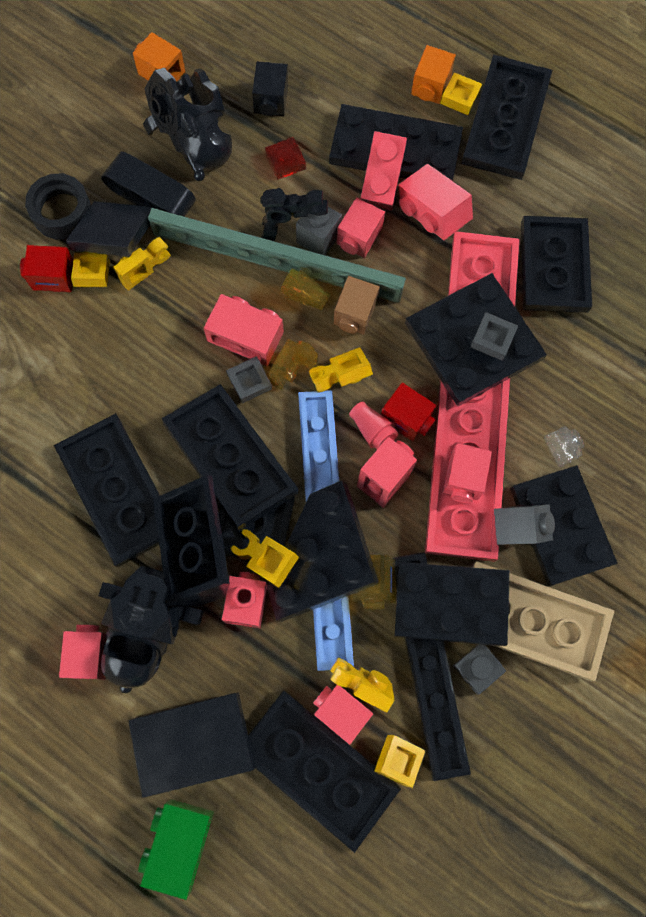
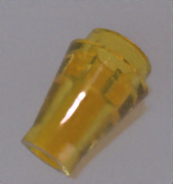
M292 268L280 288V292L286 295V299L317 308L320 311L323 310L331 295L302 269L297 271Z

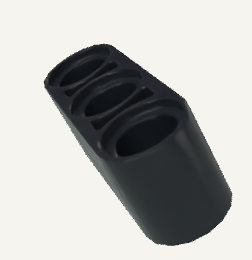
M121 151L101 176V180L111 191L137 206L153 207L154 209L185 217L196 202L194 194L186 186L126 152Z

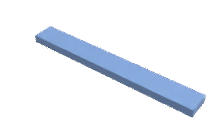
M332 390L298 392L306 502L311 493L339 482ZM347 596L313 610L317 671L331 670L337 658L347 661L354 667L349 597Z

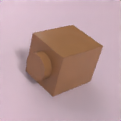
M348 276L334 310V325L350 334L358 332L365 335L378 300L380 286Z

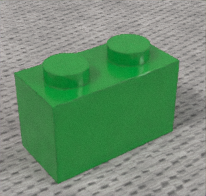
M173 799L167 801L163 808L158 807L156 809L150 831L156 833L152 848H145L138 868V872L144 874L140 887L187 900L193 888L214 811Z

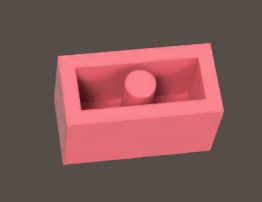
M374 131L361 200L377 208L392 211L406 148V137Z
M429 164L423 166L398 185L400 194L399 205L402 211L407 216L414 217L429 233H435L442 240L447 239L473 219L472 195Z
M221 294L204 326V332L208 342L248 359L257 356L261 364L268 366L284 333L283 319L272 310L265 308L259 310L250 306L247 301L238 296L230 298Z
M388 437L360 469L357 487L384 508L409 478L417 461L413 456L414 452L404 442L400 440L395 442Z

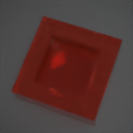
M294 137L265 147V155L277 180L306 170V161Z

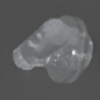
M564 426L544 436L559 468L582 456L581 448L584 447V442L575 429L570 431L569 428Z

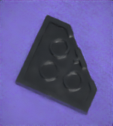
M341 480L311 493L285 546L299 558L279 588L270 582L267 585L276 621H286L379 584L347 483Z

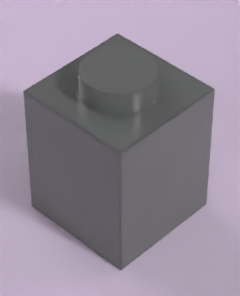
M328 207V214L326 215L308 214V217L299 218L296 222V243L311 252L326 256L337 240V228L342 221V214Z
M550 504L494 509L497 545L535 544L553 540L552 534L555 529V520L552 513H550Z

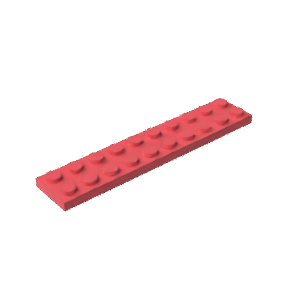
M456 231L452 241L448 296L493 273L515 306L519 239ZM510 378L458 407L440 380L425 554L492 562L498 560L499 545H497L494 509L502 507ZM457 443L492 451L485 492L478 501L473 500L471 503L453 500L451 494L443 493L451 452Z

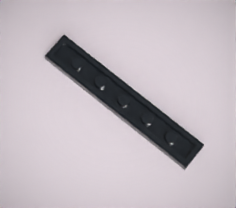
M425 552L389 559L390 567H392L396 598L399 562L427 564ZM405 638L432 780L439 781L470 775L471 771L444 641Z

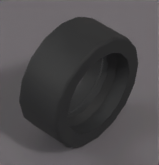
M64 173L49 174L39 178L31 185L26 194L25 201L26 210L36 229L44 236L55 240L67 239L91 206L83 185L75 177ZM69 194L77 198L78 204L75 210L65 218L49 220L41 214L44 203L53 196Z

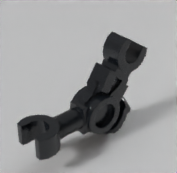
M281 188L266 190L260 197V203L265 207L266 213L262 220L264 230L261 238L275 241L279 223L289 222L291 216L301 218L308 217V214L317 216L328 214V200H323V191L312 190L306 195L298 196L297 194L286 195Z

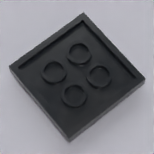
M493 273L418 311L405 320V325L457 407L539 363L547 356ZM485 312L518 325L503 361L470 347Z

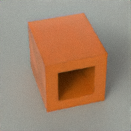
M153 32L144 41L140 42L133 52L138 74L148 81L154 70L165 68L175 78L176 82L186 72L182 51Z
M426 45L414 74L411 95L419 97L424 101L440 104L452 74L456 54Z

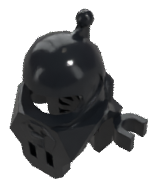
M165 68L154 70L144 89L152 114L145 119L143 123L148 135H152L157 128H159L160 133L168 134L176 151L181 153L186 162L191 165L195 180L203 181L205 178L204 171L216 170L222 167L232 153L231 135L222 132L218 127V122L225 112L219 87L212 83L206 72L200 68L194 70L191 78L188 74H185L178 82ZM188 93L192 100V104L184 98V96Z
M144 566L139 567L125 581L124 587L103 582L98 595L110 600L101 624L108 626L106 633L107 641L101 659L102 673L111 683L120 686V690L124 694L131 692L132 688L145 685L155 675L162 656L167 651L168 644H174L180 620L200 625L204 614L203 610L197 608L168 605L166 600L169 589L164 581L163 572Z

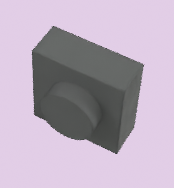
M485 312L470 347L503 361L518 325Z
M257 356L226 370L227 376L241 403H245L272 390V384Z
M477 644L453 665L476 695H480L506 672V669L486 645Z

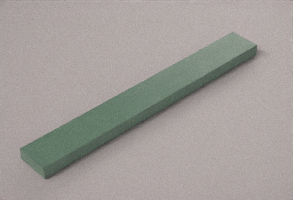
M154 208L151 209L148 216L153 234L158 237L344 288L347 277L351 276L380 286L378 297L397 303L400 302L406 278Z

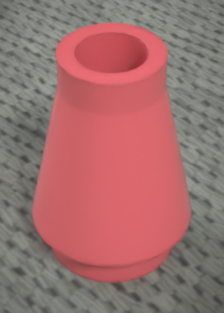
M365 402L355 405L349 413V416L356 423L370 448L378 449L388 437L395 441L399 435V432L395 429L396 424L370 408Z

